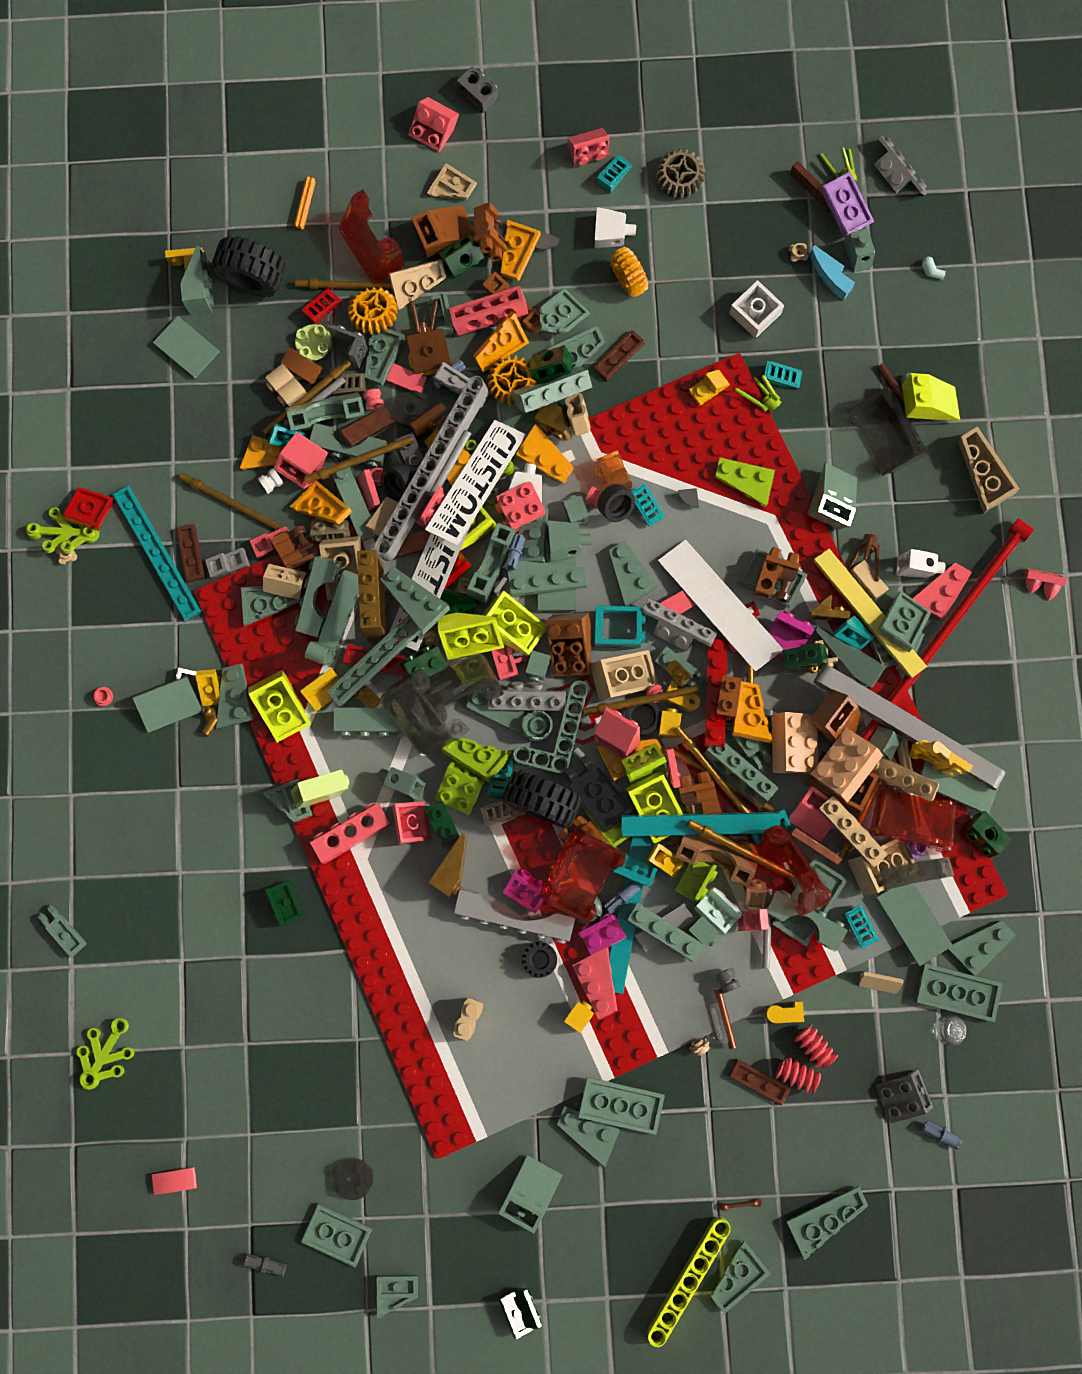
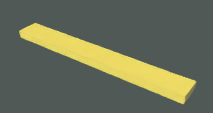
M830 549L814 559L813 562L910 679L927 667L913 649L907 652L878 631L885 615Z

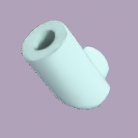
M932 257L924 258L922 267L925 274L929 277L943 280L946 271L936 269Z

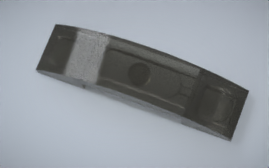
M949 857L880 871L885 890L954 876Z

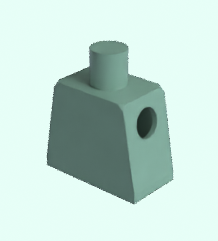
M868 229L850 233L843 242L853 273L871 269L875 250Z
M548 521L547 533L550 562L580 556L581 545H591V534H580L579 524Z
M393 767L389 771L381 768L377 775V779L384 781V786L416 801H419L426 785L418 777Z

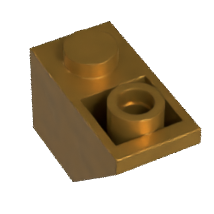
M553 403L542 406L534 418L538 427L545 433H552L559 440L563 438L570 441L571 436L567 417L562 408Z

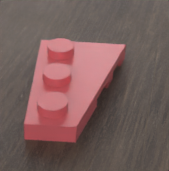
M955 562L917 594L913 600L928 609L931 615L943 621L972 572Z
M606 947L572 965L598 1020L617 1011L611 975L612 970L609 962V950Z

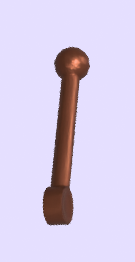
M756 1198L751 1202L728 1205L722 1203L720 1208L722 1211H727L729 1208L753 1205L761 1207L762 1201Z

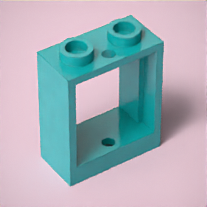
M596 605L594 647L640 648L641 643H645V631H642V624H645V613L642 612V607ZM603 613L636 614V640L603 639Z

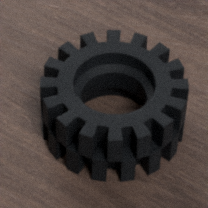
M534 942L527 946L523 952V968L533 977H546L556 968L557 954L549 944ZM536 952H543L547 956V964L544 967L538 968L533 965L532 956Z

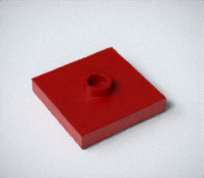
M78 487L62 517L64 520L99 531L114 503V498Z

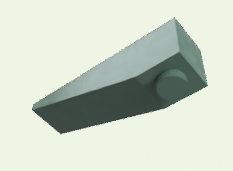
M350 467L333 473L332 475L345 505L352 511L349 515L358 536H360V541L364 542L376 537L375 533L365 527L371 516Z
M817 627L816 632L853 676L858 679V683L866 688L868 686L872 688L886 666L835 637L824 628Z

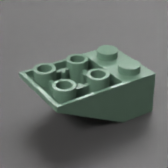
M196 246L180 283L182 302L190 315L212 313V306H214L213 295H210V289L213 288L212 280L208 276L211 266L209 260H207L206 253L202 252L200 246Z
M824 463L807 515L836 529L850 527L856 510L857 477L828 463Z
M527 1155L498 1214L535 1233L563 1174Z

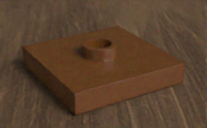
M443 328L407 336L415 374L438 369L442 362L451 366Z
M442 403L437 404L411 423L412 432L417 441L445 422L447 414Z

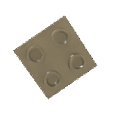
M349 515L339 525L312 517L310 530L312 541L321 542L326 540V537L330 539V534H332L333 539H335V534L337 538L350 537Z

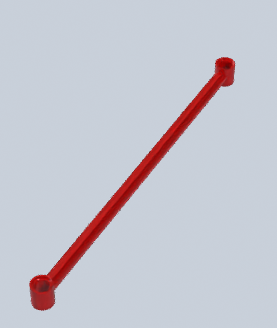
M1020 518L1009 529L1008 532L1011 533L1009 538L919 656L926 666L1019 542L1022 541L1024 543L1034 531V528ZM922 671L912 679L906 674L887 701L897 706ZM872 719L860 737L869 742L877 727L882 726V724Z

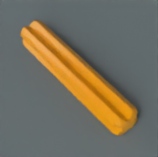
M312 177L305 178L294 221L295 228L301 230L305 226L315 186V179Z

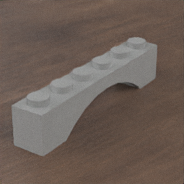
M463 888L459 890L454 911L461 919L469 920L472 917L482 924L493 922L497 923L496 927L508 929L509 926L516 928V932L524 934L530 931L534 932L536 937L546 938V936L554 937V941L565 943L566 940L570 941L575 921L574 915L558 911L539 918L524 919L513 917L494 908L485 900L481 893Z

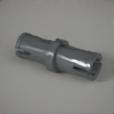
M248 1253L244 1267L259 1270L263 1274L271 1273L284 1277L287 1264L270 1260V1257L263 1258Z

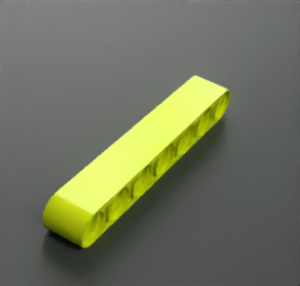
M721 1216L715 1217L710 1222L648 1327L647 1336L652 1346L661 1347L665 1344L730 1233V1225L725 1218ZM722 1222L725 1224L724 1231H715L718 1223ZM709 1240L715 1242V1246L711 1250L705 1249V1243ZM698 1258L704 1260V1265L700 1268L694 1266V1262ZM688 1276L694 1278V1282L690 1286L683 1283L684 1279ZM677 1294L683 1296V1301L679 1304L673 1302V1297ZM665 1313L673 1315L672 1319L668 1322L662 1320V1316ZM660 1331L662 1336L660 1339L655 1340L651 1337L652 1333Z

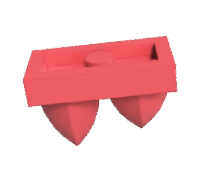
M1025 568L1023 574L1026 577L1025 583L1030 593L1035 592L1044 581V593L1048 601L1057 595L1061 586H1065L1067 580L1063 575Z

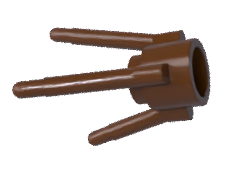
M410 301L415 334L434 330L438 301H434L429 327L427 323L418 322L415 304H413V301Z
M865 534L863 536V540L859 542V546L847 571H851L861 550L864 551V560H867L869 553L875 551V581L878 582L880 545L878 544L879 538L876 535Z

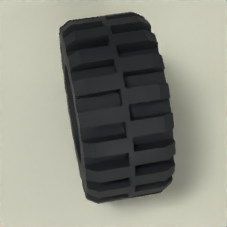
M240 236L222 238L218 243L211 263L213 274L220 281L246 294L249 293L253 296L272 297L279 292L287 270L286 262L276 251L257 241L241 238Z
M522 770L512 772L502 795L503 802L511 807L550 824L567 829L572 826L581 804V797L576 793L547 779Z

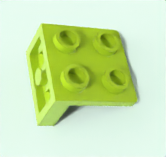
M656 743L621 760L631 785L659 771L663 774L667 773L664 764L667 761Z
M453 760L445 772L435 800L470 815L481 788L486 781Z
M697 862L694 865L689 863L674 891L693 902L703 900L708 892V889L705 887L708 882L714 881L718 873L715 871L717 866L714 864L710 866L705 862Z

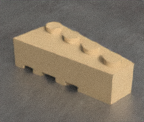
M978 426L961 436L958 443L984 514L1016 494L1020 488Z

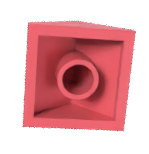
M425 802L392 804L398 843L400 845L431 840L427 814L425 812Z

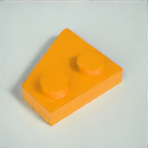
M252 435L240 469L247 471V469L275 467L279 454L285 447L270 444L268 440Z

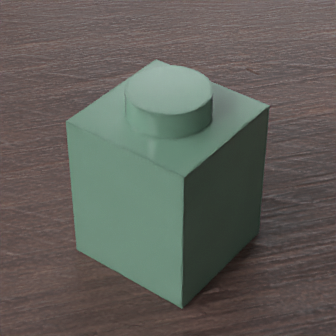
M573 495L566 498V501H563V508L569 523L582 524L589 521V515L582 496L577 497Z
M532 650L525 672L526 676H529V680L535 682L545 680L551 660L550 655Z
M878 726L869 743L879 749L883 754L882 757L892 759L902 739L894 731Z
M700 916L687 930L697 941L704 944V947L707 945L711 947L719 939L717 935L720 932L703 916Z

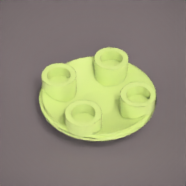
M311 324L297 331L295 347L297 352L310 360H319L330 351L332 340L324 326Z

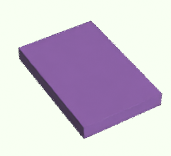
M851 172L820 187L844 238L850 233L856 232L874 222Z

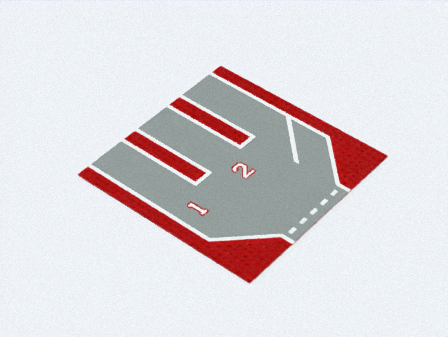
M739 353L588 418L590 423L589 433L576 436L570 426V441L563 438L559 440L552 434L547 436L574 467L564 485L540 470H535L536 475L542 476V505L549 509L548 521L569 522L563 508V501H566V498L576 495L577 497L582 496L585 502L592 486L601 492L612 484H621L629 491H632L645 483L659 505L665 518L648 527L635 506L632 513L626 519L620 522H611L598 509L594 508V505L584 503L589 515V521L579 524L580 534H591V545H581L580 556L576 557V567H584L587 588L576 589V611H538V594L521 596L518 603L545 625V621L552 615L589 613L592 635L591 664L603 659L649 650L658 684L663 687L664 692L667 691L672 680L675 681L668 672L655 663V660L667 646L707 678L708 645L693 638L688 650L685 651L655 636L653 632L659 620L645 614V624H642V631H645V643H641L640 648L594 647L596 605L624 606L609 555V550L623 540L626 541L657 585L655 589L630 606L642 607L643 610L649 599L661 603L683 591V588L658 560L684 540H687L767 632H769L780 611H787L793 614L795 619L807 621L814 628L805 646L811 645L815 641L823 640L816 632L817 627H822L833 634L845 623L808 619L810 612L830 595H832L831 609L834 607L845 608V611H850V618L856 616L863 625L865 624L813 562L815 558L830 549L847 569L825 523L807 515L812 497L769 410L764 412L761 407L735 391V388H738L764 404L755 381L742 355ZM719 370L730 385L699 406L690 395L689 389L702 381L705 374ZM517 451L511 459L515 468L514 472L509 476L502 474L494 486L502 489L501 494L509 490L515 472H524L526 462L516 457ZM719 458L775 470L767 507L760 505L761 503L753 498L750 499L745 496L746 494L715 478ZM448 480L442 486L445 497L452 488ZM697 488L699 508H692L685 504L679 498L678 490ZM642 492L641 494L637 495L636 497H637V499H638V498H640L641 496H643V495H645V494ZM619 495L611 501L609 511L616 510L622 504L624 495ZM646 499L643 502H641V506L647 503L649 500ZM484 503L482 507L496 524H503L505 520L503 514L499 515L495 506ZM649 506L648 508L644 509V511H649L653 508V506ZM657 512L652 513L648 518L651 519L657 515ZM407 514L404 515V516L401 518V520L405 519L406 516H407ZM349 522L350 537L358 536L353 522ZM414 523L408 534L424 530L425 528ZM495 528L480 540L460 550L471 566L446 589L455 591L461 577L472 580L474 573L478 571L485 558L490 538ZM398 531L393 532L392 536L396 535ZM548 533L546 542V554H549ZM379 536L361 542L362 551L374 550V545ZM312 539L308 540L309 543L313 544L319 556H321L319 548L321 542L312 541ZM388 547L384 548L382 553L386 552ZM772 547L782 550L780 558L787 560L789 552L799 554V570L808 575L790 609L772 599L753 595V589L739 582L757 548L768 554ZM423 551L403 557H398V554H396L391 561H385L380 557L384 566V575L395 567L412 579ZM279 554L195 590L196 598L225 666L230 667L243 664L248 688L283 670L311 722V725L277 742L250 698L254 720L249 722L277 787L296 779L302 782L339 770H343V773L349 779L348 789L341 796L310 805L313 816L295 823L292 821L433 1154L437 1159H441L583 1093L586 1076L609 1081L691 1043L697 1038L704 1037L723 1028L714 990L721 988V983L717 981L715 975L733 967L735 978L739 980L741 985L739 988L723 994L730 1023L732 1024L904 944L876 897L902 881L879 893L863 897L847 861L860 855L854 847L852 850H849L843 864L839 863L837 865L786 832L755 846L760 856L793 872L792 878L789 880L758 863L753 879L765 882L767 889H772V895L775 891L780 892L781 890L791 894L813 858L846 878L848 881L826 916L832 922L834 919L844 924L843 928L848 930L836 952L816 942V931L807 946L802 945L773 926L772 923L775 920L773 917L771 919L770 969L762 968L763 930L738 931L737 921L726 934L722 936L719 933L717 935L719 939L711 947L709 945L704 947L695 962L686 960L662 942L645 952L634 936L623 994L615 993L617 1011L598 1020L592 1008L591 1011L594 1012V1015L582 1032L579 1033L565 1023L564 1020L577 1001L582 1003L584 1000L591 1005L572 966L591 956L583 939L578 934L585 925L575 920L570 941L566 940L565 943L554 941V937L546 936V938L534 936L535 933L530 931L524 934L516 932V928L508 926V929L496 927L497 923L493 922L482 924L477 922L476 918L470 917L469 920L459 918L458 914L454 913L458 894L449 897L428 883L456 841L443 847L427 816L431 840L400 845L398 843L392 804L425 802L427 810L441 803L435 800L445 772L453 761L452 758L442 752V748L454 735L476 741L477 744L487 747L488 745L494 746L495 749L504 752L505 750L511 751V758H514L513 752L519 746L554 753L564 711L540 710L551 717L553 728L547 738L533 741L527 738L523 732L520 735L467 708L470 688L486 691L508 690V684H512V682H522L523 684L535 682L529 680V676H526L525 672L528 662L516 665L518 676L500 681L491 651L448 660L440 640L436 646L446 664L460 668L456 687L421 681L416 685H412L409 677L381 671L376 673L365 684L380 698L379 705L376 708L413 709V734H408V737H397V734H389L388 737H378L377 734L370 733L369 737H360L358 733H350L349 737L338 736L339 733L333 731L334 708L368 707L353 695L341 707L332 700L319 711H315L301 693V690L331 668L341 679L353 667V665L343 663L347 644L373 649L380 642H368L360 628L359 597L354 605L333 664L323 665L305 658L309 643L311 641L318 642L319 637L296 631L295 619L300 614L302 608L299 604L244 626L241 588L263 586V576L268 564L286 568ZM504 565L499 573L496 582L498 580L501 581L504 577L507 578L509 582L507 569L504 568ZM309 568L303 570L306 572V577H310L311 570ZM324 584L317 593L316 601L319 610L327 617L333 600H327ZM305 588L302 589V596H305ZM385 588L388 635L393 625L391 620L397 615L400 604ZM493 589L486 604L477 601L474 615L484 614L495 598ZM697 604L695 607L680 614L716 632L715 638H726ZM603 613V639L636 640V614ZM363 619L364 625H367V619ZM545 630L533 651L550 655L547 630ZM869 642L860 651L877 661ZM827 645V658H836L837 655ZM727 646V676L742 678V681L746 682V660L739 652H732ZM405 647L397 655L408 656L414 654L415 656L420 653V649L416 651ZM521 652L512 654L514 659L527 656ZM773 657L757 671L754 670V684L759 685L764 704L763 709L772 710L777 714L783 712L814 714L829 695V692L813 682L821 667H818V671L813 674H808L804 669L788 671L785 669L784 661ZM838 658V662L834 664L833 668L858 683V679L853 676ZM551 660L545 680L539 681L542 684H546V691H565L566 702L571 685L576 681L584 682L587 686L584 708L598 706L599 703L604 702L608 704L646 696L647 693L646 690L600 702L592 672L590 675L554 676ZM896 666L884 669L876 684L872 688L868 686L867 689L887 700L902 680ZM693 675L690 681H693L701 688L699 693H695L700 698V706L695 711L687 712L663 700L655 704L658 706L660 713L666 711L667 708L678 710L677 713H682L680 727L689 738H693L696 742L695 745L704 755L709 748L704 746L706 683L701 682ZM678 685L677 689L686 688L689 686L684 685V687H681L680 685ZM575 687L573 692L576 695H582L584 689L582 687ZM907 691L897 707L922 721ZM571 705L568 710L570 713L576 714L579 712V707ZM640 706L633 710L631 720H634L641 729H644L653 723L654 716L648 707ZM626 708L618 709L617 711L624 717ZM525 710L524 716L534 710ZM583 710L573 751L579 748L594 765L600 762L608 772L596 746L600 745L595 743L594 733L602 715L598 713L585 716ZM862 712L860 714L863 724L856 732L859 736L872 720V718ZM570 723L564 726V730L568 733L573 732L575 729L574 725ZM659 726L652 734L640 736V741L658 739L662 749L676 747L686 754L690 753L693 755L690 750H687L682 745L683 742L679 737L675 739L658 736ZM818 730L819 759L822 752L827 753L833 745ZM907 740L910 753L914 743ZM772 741L771 743L765 742V744L772 746ZM562 742L559 748L562 751H568L570 745L567 742ZM896 750L892 757V762L900 765L898 751ZM520 751L517 754L518 760L521 761L528 757V754L524 751ZM572 751L568 769L571 767L579 775L586 768ZM538 756L535 760L538 765H544L547 761L544 756ZM675 756L679 777L690 775L692 785L699 784L697 773H700V771L691 765H685L681 759ZM911 758L913 772L920 773L924 762L923 759ZM514 760L512 772L522 770L570 790L569 786L572 782L565 774L556 775L521 766ZM556 761L554 767L557 770H563L565 763L563 761ZM771 761L761 773L775 784L778 790L767 803L774 807L772 812H779L785 809L789 818L807 791L808 787L805 785L811 774L773 773ZM393 767L416 776L425 782L426 785L419 801L384 786V781L377 779L380 769L383 768L389 771ZM498 772V773H497V774H500V775H507V773H503V772ZM665 773V779L682 813L688 814L680 798L678 789L680 787L673 788L670 786L668 773ZM626 775L615 782L634 805L626 789L631 786ZM711 778V781H714L721 813H725L728 806L741 813L715 780ZM495 779V782L505 783V781ZM885 780L882 781L861 826L870 833L871 837L879 845L900 836H904L906 843L908 841L912 842L915 837H919L926 843V854L920 855L918 859H914L920 872L910 876L940 926L1007 895L1005 886L991 858L983 855L980 849L962 831L971 819L964 805L937 793L933 801H928L918 796L923 824L919 827H912L905 792L898 786L893 787L886 784ZM487 781L481 788L470 815L445 805L459 835L463 833L468 838L460 885L463 889L481 893L488 903L504 914L517 918L531 919L547 916L556 911L565 913L562 900L567 891L573 888L585 889L600 897L605 904L617 895V891L620 892L623 889L625 877L613 872L621 852L629 856L632 836L616 846L617 851L588 875L584 870L586 865L578 857H571L561 847L564 843L558 834L565 828L550 824L524 812L522 816L486 827L480 807L503 801L501 798L488 796L489 783ZM736 794L751 813L766 812ZM373 802L375 804L379 803L392 825L329 862L321 863L310 842L314 841V836L321 832L326 834L331 831V826L338 822L341 824L348 821V816L356 812L358 814L365 811L364 807ZM701 804L695 805L696 814H703ZM503 805L505 816L509 815L507 807ZM579 806L574 820L581 815L587 822H590V818L583 808ZM843 806L855 818L857 817V812ZM499 807L495 808L497 817L500 818V810ZM511 807L512 813H517L516 809ZM635 808L628 815H639ZM488 810L490 820H494L492 811ZM365 817L362 821L363 826L369 827L372 824V818ZM573 825L568 828L573 835L578 832ZM833 825L820 844L838 855L842 848L841 843L845 837ZM348 827L345 831L346 836L352 837L355 834V828ZM720 834L726 838L728 836V834ZM747 834V840L743 841L753 843L750 834ZM671 835L657 843L676 855L683 835ZM334 836L329 839L330 847H335L338 844L337 837ZM653 841L651 842L650 853L656 845ZM590 850L586 851L593 861L596 858ZM577 861L581 880L556 886L555 882L552 883L549 871H552L551 866ZM684 861L675 878L657 868L651 887L648 888L643 885L640 904L661 918L682 904H685L695 920L681 930L693 937L687 930L701 916L694 909L701 900L693 902L674 891L689 863ZM717 866L715 871L718 873L714 881L708 882L705 888L709 892L715 887L717 890L722 891L731 903L737 905L740 911H749L744 910L746 886L731 881L727 873ZM518 868L527 870L532 877L544 881L551 888L536 914L502 893ZM562 868L560 870V877L566 879L569 876V871L566 868ZM857 905H862L880 939L864 949H861L842 916L843 913ZM618 908L615 912H613L612 914H610V913H607V914H609L610 916H611V915H614V916L617 917V916H618V910H619V908ZM857 913L856 915L852 916V921L860 917V914ZM861 920L854 924L855 927L862 925L864 921ZM635 927L634 935L641 932V930ZM865 927L859 930V934L864 933L868 928ZM871 933L862 938L863 942L872 937ZM534 942L549 944L557 954L556 968L546 977H533L523 968V952L527 946ZM612 946L608 947V950H609V958H610V953H611V947H612ZM536 952L532 956L533 965L538 968L544 967L547 964V956L543 952ZM471 997L483 1002V1011L481 1016L475 1021L476 1028L474 1034L468 1041L455 1037L453 1031L456 1022L461 1018V1009L464 1002Z

